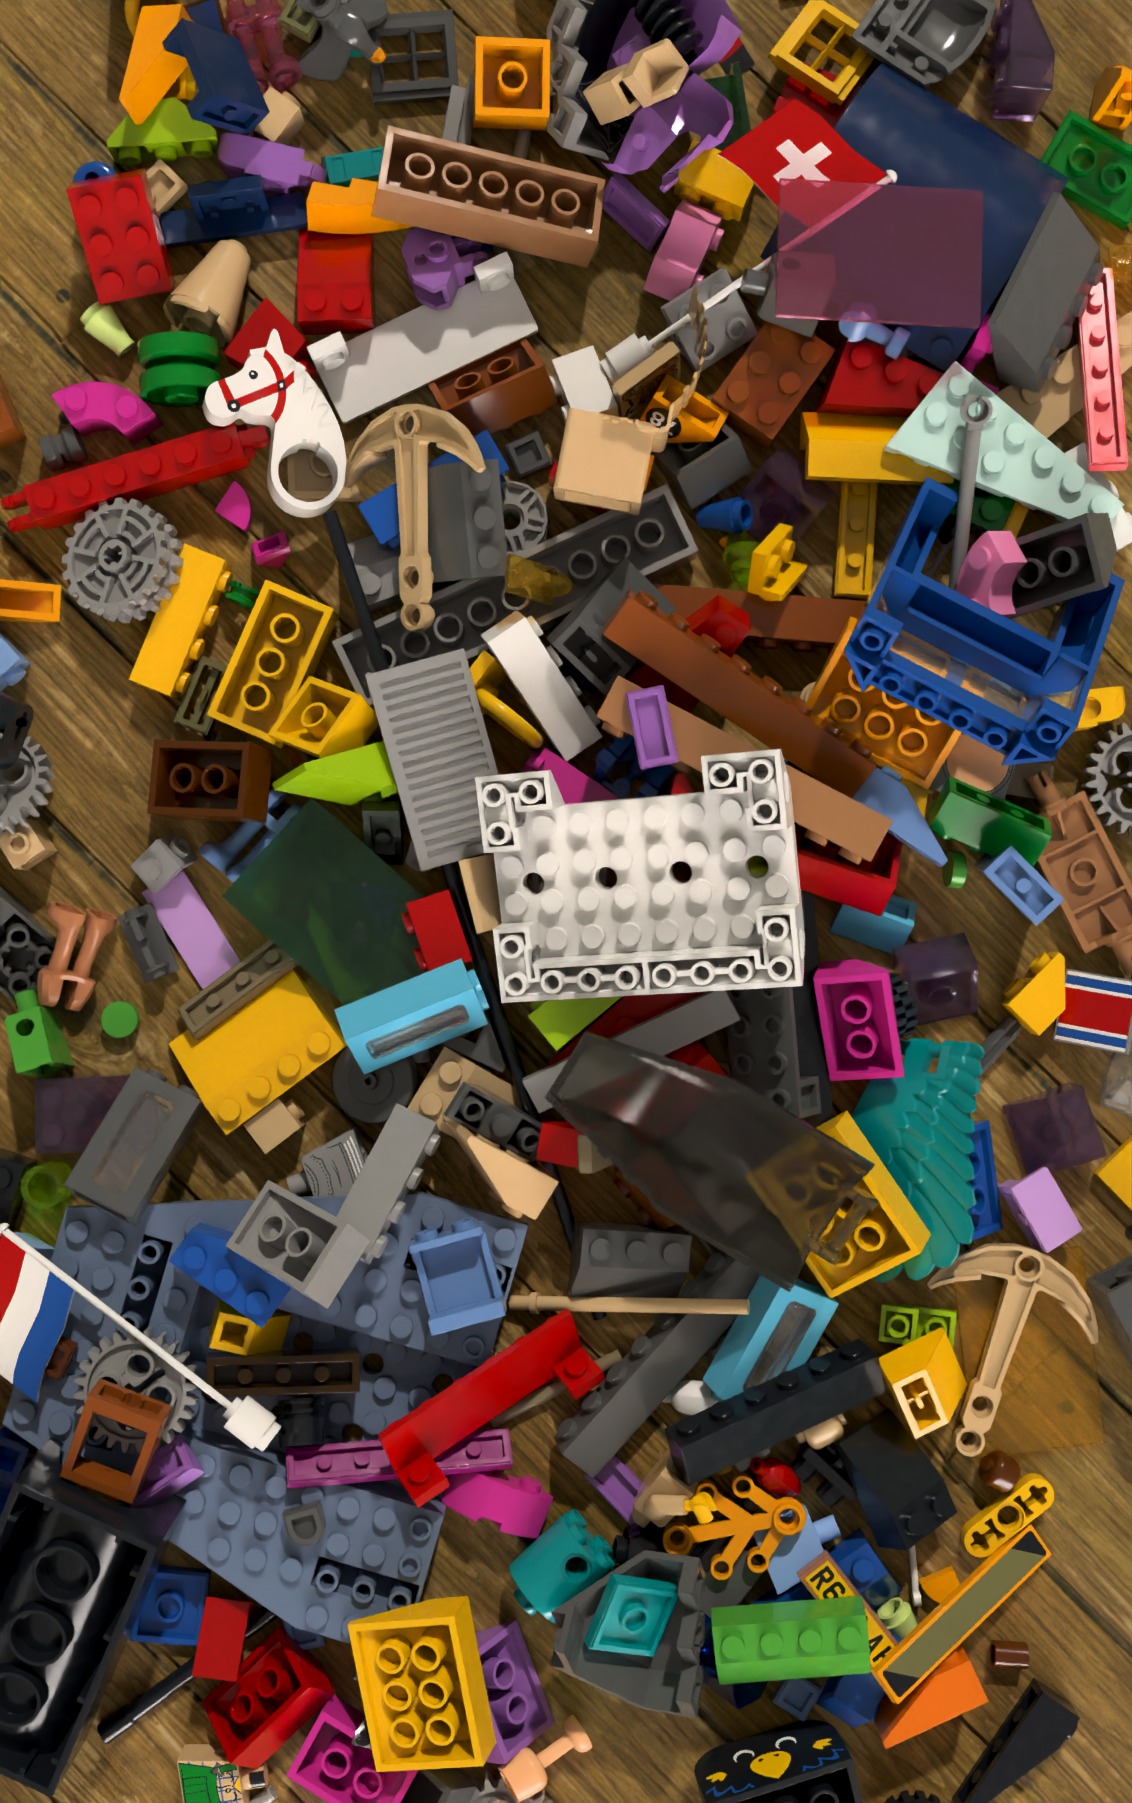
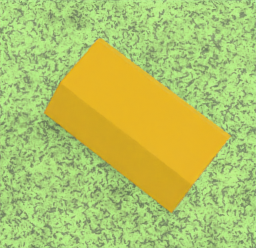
M801 412L799 450H806L805 479L922 485L926 477H929L946 487L954 484V478L949 477V474L929 465L925 467L914 462V459L899 453L892 454L882 450L908 419L907 417Z

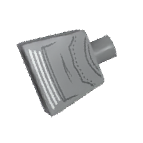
M355 1126L303 1155L301 1162L304 1171L287 1177L290 1192L297 1196L310 1192L313 1193V1196L348 1195L368 1158L358 1127Z

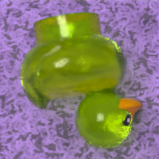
M746 530L741 534L726 532L725 536L719 541V544L725 548L722 555L723 564L730 571V577L734 582L748 584L752 553L761 542L749 541V535Z

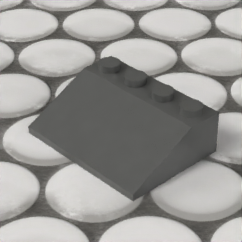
M1053 191L988 321L998 381L1039 393L1044 381H1049L1052 378L1057 365L1056 357L1061 348L1066 349L1073 332L1072 325L1076 317L1081 318L1088 303V293L1092 286L1099 284L1104 270V264L1100 263V248L1062 194Z

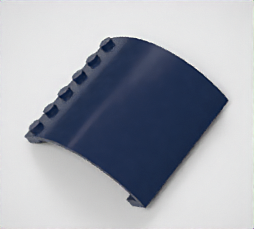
M882 63L859 90L834 130L855 152L885 173L887 170L895 171L897 181L894 185L891 182L791 252L834 256L835 284L828 300L845 310L854 303L864 305L869 303L875 309L879 323L893 332L898 327L911 332L904 347L946 372L950 365L957 360L1016 267L1053 191L1061 193L1070 178ZM784 212L760 257L766 260L809 229Z

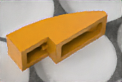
M352 178L349 187L312 182L306 201L308 231L331 234H369L401 230L413 226L372 216L377 182Z
M0 579V621H60L61 585Z

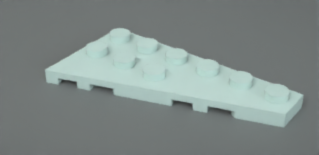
M957 361L950 365L882 449L892 454L899 453L914 459L913 462L927 467L929 465L948 473L949 477L960 481L966 435V422L961 418L960 405L967 396L975 394L976 398H978L980 394L990 400L993 411L990 419L983 425V431L981 430L975 487L999 497L1005 496L1021 503V506L1031 510L1038 509L1056 517V520L1061 522L1085 513H1108L1111 522L1125 505ZM976 399L968 408L969 415L972 417L977 416L981 409Z

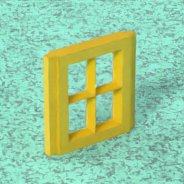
M809 0L768 56V59L774 62V66L833 105L837 103L840 106L876 58L859 47L850 59L833 49L843 35L850 39L859 23L824 0ZM820 20L837 30L828 44L810 34ZM803 43H806L820 53L810 67L793 57ZM826 57L843 68L833 82L816 72Z

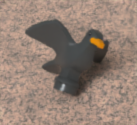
M297 0L296 5L312 14L319 21L323 30L322 36L297 59L294 67L295 71L320 81L338 82L347 68L352 50L359 51L374 66H380L387 57L384 50L372 40L367 31L372 27L380 25L388 17L386 0H348L343 5H341V0Z

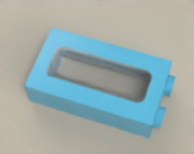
M462 958L344 1005L334 1011L344 1040L365 1075L487 1025L488 1022L483 1011L490 1007L475 970L467 972Z
M766 1264L747 1298L750 1302L749 1315L737 1316L702 1379L713 1391L711 1396L718 1402L725 1401L750 1387L777 1377L782 1372L790 1371L805 1364L839 1303L834 1298L830 1299L820 1286Z

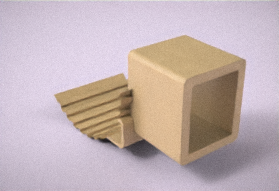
M694 285L688 314L691 318L690 324L692 329L697 331L695 338L697 344H700L698 349V359L700 360L697 371L692 377L691 385H687L683 389L682 396L670 406L666 427L663 429L656 428L655 424L639 421V419L633 420L627 417H617L568 408L553 487L554 499L639 515L651 451L659 453L665 449L671 422L679 416L681 408H685L689 403L690 395H693L706 353L705 348L708 341V334L706 333L707 318H703V302L699 303V293Z

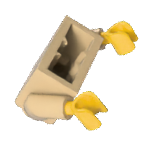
M668 1448L643 1480L633 1502L634 1509L631 1512V1516L641 1527L647 1528L652 1522L658 1527H664L674 1515H687L689 1511H693L699 1523L705 1524L713 1520L714 1517L711 1511H717V1507L707 1492H700L693 1496L699 1481L691 1485L688 1484L673 1465L670 1449ZM732 1465L716 1472V1474L722 1475L730 1472Z

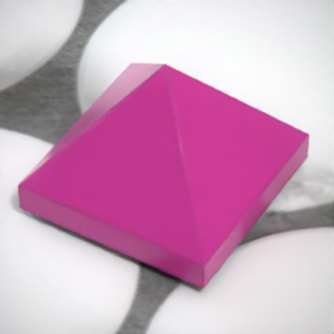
M284 531L261 539L251 545L255 562L260 566L281 568L291 552Z

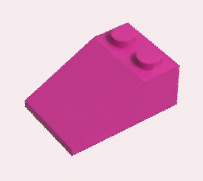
M333 1695L322 1709L286 1776L328 1803H401L418 1770L376 1772L372 1748H362L351 1743L355 1732L365 1718V1714Z

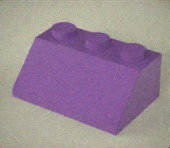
M509 1620L475 1633L496 1737V1744L486 1761L488 1763L506 1764L521 1749L527 1747L555 1723L517 1620Z

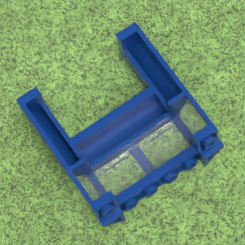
M926 477L909 506L844 649L862 692L870 684L1004 754L1002 765L1054 761L1059 748L1079 724L1125 580L1111 573L1107 588L1064 601L1055 613L1047 638H1044L921 573L939 529L959 496V493Z

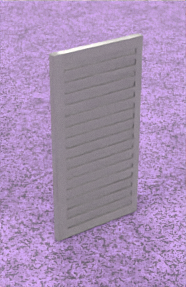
M464 648L378 672L366 673L365 678L420 871L426 872L431 868L483 854L475 777L499 774Z

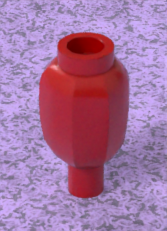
M755 1457L751 1460L750 1469L756 1473L757 1485L769 1492L773 1498L792 1497L795 1499L801 1491L800 1479L794 1474L789 1465L774 1457L765 1460Z

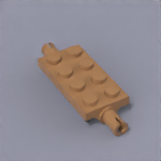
M1046 768L1025 779L1041 807L1036 814L1050 820L1052 838L1037 860L1036 865L1042 877L1065 899L1057 907L1081 954H1086L1100 946L1106 945L1112 948L1123 969L1124 975L1132 974V883L1085 791H1080L1066 799L1065 797L1061 798Z

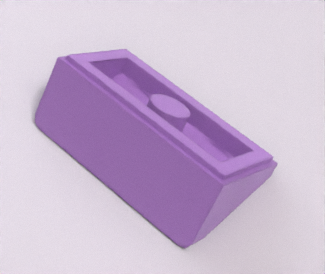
M176 1436L170 1443H166L156 1450L143 1487L132 1504L127 1502L129 1508L157 1506L204 1473L201 1464L182 1436ZM136 1465L124 1473L132 1476Z

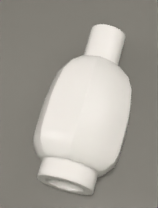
M685 1380L680 1381L662 1402L671 1403L676 1411L692 1416L712 1407L718 1401L711 1396L713 1391L704 1381Z

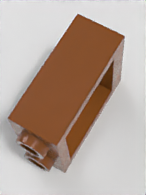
M100 1378L88 1394L60 1477L71 1480L76 1486L89 1487L105 1493L112 1500L125 1501L132 1504L144 1485L172 1406ZM96 1413L147 1432L132 1476L81 1456Z

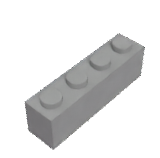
M396 1103L336 1216L370 1240L359 1260L369 1265L373 1257L379 1258L382 1255L389 1239L385 1236L391 1223L397 1224L406 1208V1203L403 1200L409 1188L412 1190L416 1189L424 1173V1170L420 1168L427 1155L431 1157L434 1155L441 1141V1136L438 1135L440 1130L437 1122Z

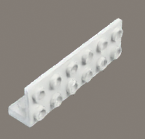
M507 251L474 266L475 280L458 288L450 307L436 311L426 305H422L347 342L344 341L339 331L307 346L313 363L343 424H348L427 386V384L538 332V326L514 279L513 263Z

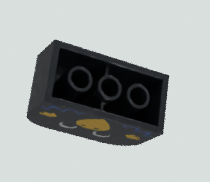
M820 1720L796 1721L717 1746L706 1752L697 1761L694 1769L702 1803H863L853 1759L836 1728Z

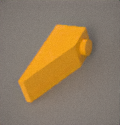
M182 4L142 6L119 96L120 102L135 125L144 123L188 65L185 57L165 51L162 41L182 18L194 22L190 19Z
M1105 67L1095 83L1089 118L1090 122L1101 128L1124 132L1132 121V70L1128 67Z

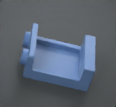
M1010 844L996 857L985 853L974 864L1036 926L1065 900Z
M473 1218L462 1219L452 1223V1229L439 1233L437 1228L426 1229L415 1233V1239L411 1240L408 1245L409 1253L413 1254L428 1309V1324L432 1336L506 1316L507 1306L483 1221L474 1223Z

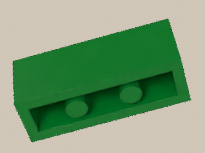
M951 776L948 777L929 810V828L939 837L947 840L953 838L966 844L970 850L978 854L987 853L994 857L1010 844L1032 867H1034L1052 838L1049 819Z

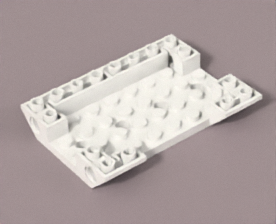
M781 749L701 756L704 792L565 804L551 770L475 777L484 853H494L502 924L493 928L501 1003L803 986L805 956L803 909L791 784ZM758 855L766 859L769 867L766 875L755 876L750 872L748 868L750 857ZM678 861H683L691 867L692 876L687 882H681L673 875V866ZM602 867H609L615 871L617 883L614 887H606L600 882L599 872ZM530 873H537L543 878L544 888L541 892H533L528 887L527 877Z

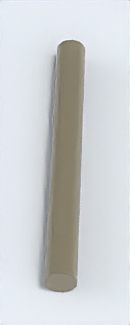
M616 1349L594 1362L604 1373L610 1370L614 1364L620 1363L623 1357L619 1349ZM557 1379L531 1392L491 1419L490 1423L495 1428L567 1390Z

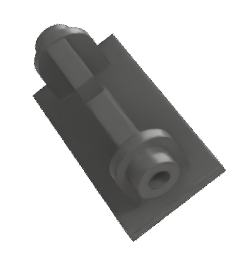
M151 902L139 908L134 907L126 910L123 915L117 917L146 984L180 969Z

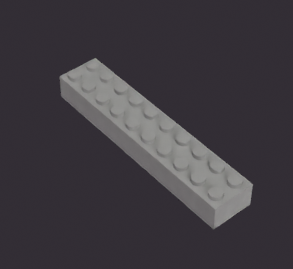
M665 484L642 496L639 515L610 510L508 558L509 575L461 580L432 594L429 605L434 609L435 620L424 631L407 630L401 622V609L374 621L389 668L464 648L468 665L470 666L483 650L493 655L480 635L516 610L525 618L531 615L541 630L545 631L561 623L623 557H626L651 581L695 560L699 550L668 484ZM359 628L332 641L355 692L360 694L375 711L365 678L366 673H374L375 671L361 629Z

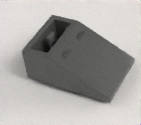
M623 557L547 637L549 642L605 696L609 693L617 676L623 678L638 661L637 657L603 635V625L626 592L631 589L637 594L640 590L648 593L658 601L659 605L657 608L667 615H670L671 612L677 609L626 557Z
M0 884V991L14 1002L13 996L26 990L37 991L39 971L48 966L54 951L56 938L13 894Z

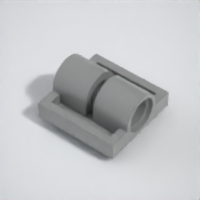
M720 268L694 285L699 293V303L706 302L733 283L725 268ZM693 287L660 307L667 321L666 329L688 314ZM737 290L703 313V318H707L706 333L708 334V341L701 372L758 334ZM689 322L669 337L678 347L680 353L686 357L692 371L695 373L700 360L698 359L700 344H697L695 338L697 331L692 329Z

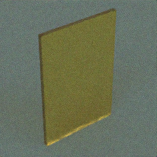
M1083 1247L1056 1248L1046 1253L1070 1271L1088 1295ZM1030 1258L1021 1260V1270L1030 1268ZM981 1274V1280L953 1282L964 1376L967 1382L966 1392L971 1380L977 1375L1004 1284V1278ZM1044 1291L1036 1293L1001 1385L1002 1396L990 1430L983 1434L985 1438L984 1449L981 1453L974 1456L975 1458L984 1457L993 1450H1000L1006 1454L1106 1443L1094 1344H1090L1076 1320L1057 1303L1058 1299ZM976 1398L973 1401V1407L981 1408L985 1402L984 1398Z

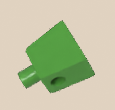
M26 990L15 994L13 998L18 1013L7 1016L5 1018V1026L16 1073L42 1078L74 1067L73 1059L55 1010L40 1006L35 990Z

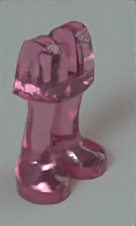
M227 0V28L231 34L239 38L262 95L268 90L269 83L255 38L257 33H262L269 62V75L274 89L284 91L297 84L302 78V69L295 57L286 55L284 52L277 22L282 12L279 2L277 0H255L256 4L246 6L244 0Z

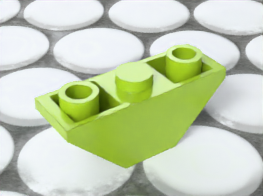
M176 97L162 98L143 124L135 125L128 114L106 142L107 149L116 163L132 166L140 164L142 160H158L159 158L163 162H171L183 156L209 158L214 153H217L220 138L216 129L211 125L191 119L186 105Z

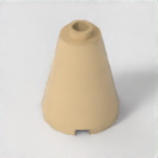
M233 239L219 241L167 297L163 306L164 313L175 327L178 328L180 323L190 329V332L201 333L215 338L220 348L224 347L226 342L229 345L234 337L251 263L246 247Z

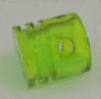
M50 1160L31 1168L21 1180L20 1190L23 1199L28 1205L44 1210L65 1201L72 1195L68 1192L64 1183L73 1169L69 1164L61 1160Z

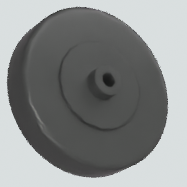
M347 1046L340 1051L333 1064L331 1084L335 1099L346 1114L362 1123L381 1124L387 1122L396 1103L408 1108L417 1093L419 1076L412 1055L364 1075Z

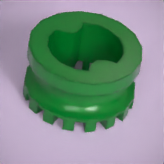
M230 580L231 591L225 593L224 598L245 608L253 609L255 605L254 599L259 596L260 591L250 586L245 588V584L242 585L240 582Z

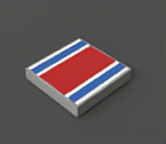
M1066 968L1065 1010L1057 1017L1053 1040L1129 1055L1132 1042V980Z

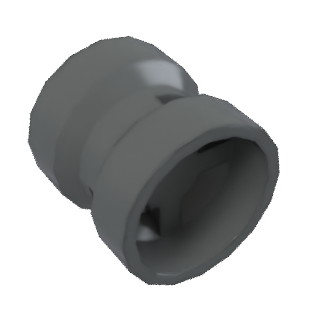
M73 425L63 428L58 435L54 436L49 433L38 438L43 456L53 472L64 469L68 462L80 463L88 460L84 442Z

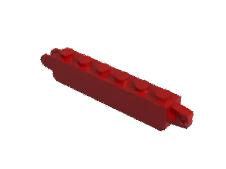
M235 422L227 426H214L22 486L24 491L4 497L0 502L3 510H15L24 506H29L30 513L15 517L7 522L9 531L17 532L40 526L43 529H53L85 519L84 513L89 509L96 512L99 510V503L103 501L113 505L115 498L122 497L127 503H129L131 498L140 502L246 469L251 465L250 459L256 457L255 451L270 446L271 438L265 425L250 429L247 428L246 424L236 425Z

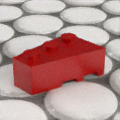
M719 594L685 619L690 624L689 630L699 637L705 633L715 639L721 645L719 650L730 658L751 630L749 613ZM640 659L626 674V680L643 689L664 685L667 701L689 713L699 702V699Z

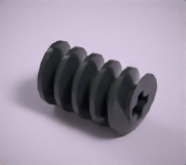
M637 0L635 4V17L642 24L645 34L649 36L651 45L663 39H669L688 66L705 51L703 47H698L703 40V35L700 31L692 32L695 29L696 23L692 18L686 19L689 11L686 6H679L681 0Z

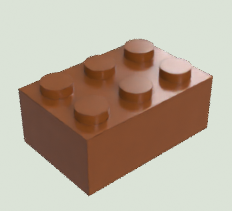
M766 321L716 391L711 402L729 412L725 420L726 423L768 452L827 369L836 350L814 334L812 337L805 336Z

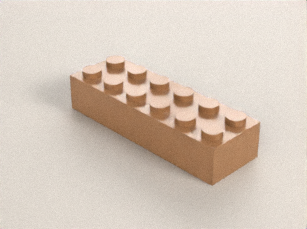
M388 125L372 216L588 268L598 243L606 179Z

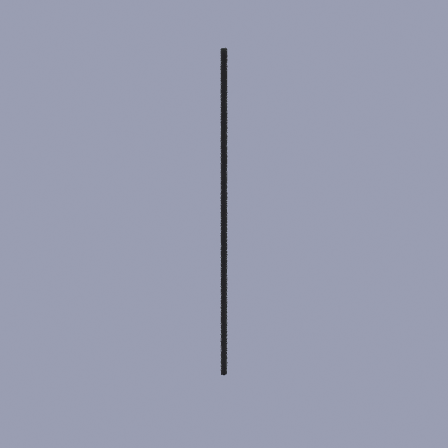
M337 511L324 513L322 517L374 671L378 672L389 669ZM455 862L442 865L440 867L455 906L481 988L490 1007L489 1012L522 1110L542 1123L540 1114L522 1082L523 1078L526 1077V1073L480 936L476 933L470 906ZM540 1161L541 1165L559 1181L551 1196L570 1252L572 1253L575 1218L557 1165ZM591 1312L593 1320H600L607 1316L606 1312Z

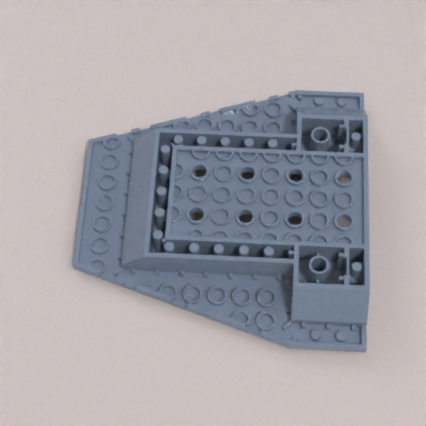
M424 1192L407 1193L403 1200L406 1203V1208L397 1224L391 1223L385 1234L389 1239L382 1255L379 1258L373 1257L370 1265L358 1260L328 1309L293 1288L290 1289L277 1310L291 1312V1318L281 1350H300L294 1343V1337L301 1332L308 1333L313 1338L314 1344L311 1349L358 1348L360 1352V1392L250 1397L274 1416V1406L280 1400L322 1397L323 1402L319 1403V1407H323V1412L320 1413V1416L324 1418L325 1444L355 1442L348 1440L343 1433V1428L350 1423L357 1424L362 1428L363 1437L358 1441L379 1440L378 1434L385 1430L392 1422L400 1420L418 1408L422 1402L442 1392L436 1389L433 1383L434 1377L438 1374H448L454 1382L466 1376L490 1358L502 1318H495L432 1336L428 1324L429 1313L413 1254H410L408 1249L410 1241L415 1239L414 1234L430 1228H437L438 1233L452 1229V1223L466 1218H473L474 1223L483 1221L506 1302L529 1223ZM347 1195L304 1196L301 1198L336 1217ZM255 1199L173 1201L171 1203L150 1202L136 1227L94 1205H70L66 1207L51 1262L131 1325L136 1326L140 1332L143 1333L148 1327H152L153 1338L156 1339L165 1331L167 1332L165 1343L168 1345L178 1339L180 1343L176 1352L178 1354L186 1351L190 1352V1355L184 1361L185 1366L197 1365V1369L193 1373L206 1382L208 1352H227L209 1347V1329L218 1296L170 1263L169 1259L189 1231L198 1223H204L234 1233ZM75 1291L67 1323L61 1336L79 1345L61 1381H58L44 1374L37 1403L13 1386L3 1425L39 1450H41L50 1437L64 1443L60 1453V1463L63 1466L81 1414H77L76 1411L84 1404V1400L73 1398V1395L78 1390L84 1388L76 1384L74 1379L80 1374H87L80 1369L79 1364L84 1359L91 1360L87 1352L93 1346L101 1349L99 1341L103 1337L107 1336L113 1341V1333L118 1329L122 1330L126 1338L128 1332ZM369 1353L379 1354L383 1358V1368L378 1371L367 1369L364 1365V1357ZM135 1355V1365L143 1371L149 1370L150 1363L148 1359L142 1355ZM163 1369L158 1370L140 1385L132 1386L130 1390L142 1392L151 1382L165 1375V1371ZM111 1377L103 1378L106 1381L117 1384V1382ZM199 1387L190 1391L199 1396L196 1404L187 1405L195 1413L190 1420L183 1419L186 1427L181 1433L173 1431L175 1437L178 1435L182 1436L201 1464L204 1473L175 1493V1495L186 1499L187 1502L170 1539L172 1543L294 1628L351 1644L347 1624L350 1621L419 1603L445 1514L446 1505L441 1502L444 1491L417 1508L398 1479L287 1489L286 1448L279 1447V1431L263 1452L256 1447L251 1449L224 1428L228 1421L223 1417L227 1410L216 1400L206 1397L204 1391ZM155 1388L156 1395L160 1400L164 1402L171 1401V1393L167 1388ZM232 1396L225 1398L228 1399L230 1402H233L236 1399V1397L240 1398L243 1401L247 1396ZM96 1425L91 1426L81 1454L82 1457L121 1472H125L136 1465L140 1454L136 1450L135 1443H132L125 1453H122L121 1441L118 1440L111 1448H108L107 1441L109 1436L104 1434L95 1440L94 1435L98 1427ZM162 1438L159 1448L167 1443ZM112 1500L121 1507L129 1508L125 1501ZM320 1500L326 1519V1527L321 1539L311 1546L295 1544L287 1534L282 1517L283 1511Z

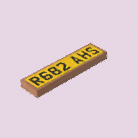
M824 1550L796 1572L799 1579L815 1599L862 1596L827 1550ZM862 1596L867 1619L871 1670L898 1644V1641Z

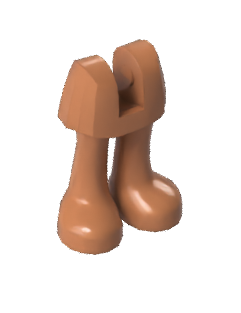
M53 901L49 903L47 911L48 917L58 927L57 939L48 966L42 968L38 974V1004L48 1007L56 1006L63 981L68 980L64 994L65 1009L79 1012L90 998L97 984L90 977L97 952L104 937L114 930L118 918L103 910L86 908L84 912L76 906ZM83 925L84 934L73 969H69L68 965Z

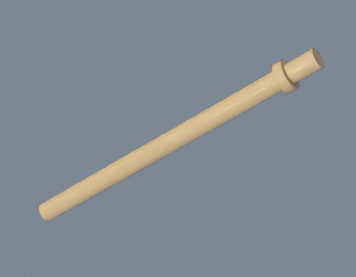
M531 1292L529 1296L510 1295L508 1303L510 1310H528L530 1314H540V1311H563L565 1309L581 1312L749 1315L750 1312L749 1299L541 1296L540 1292Z

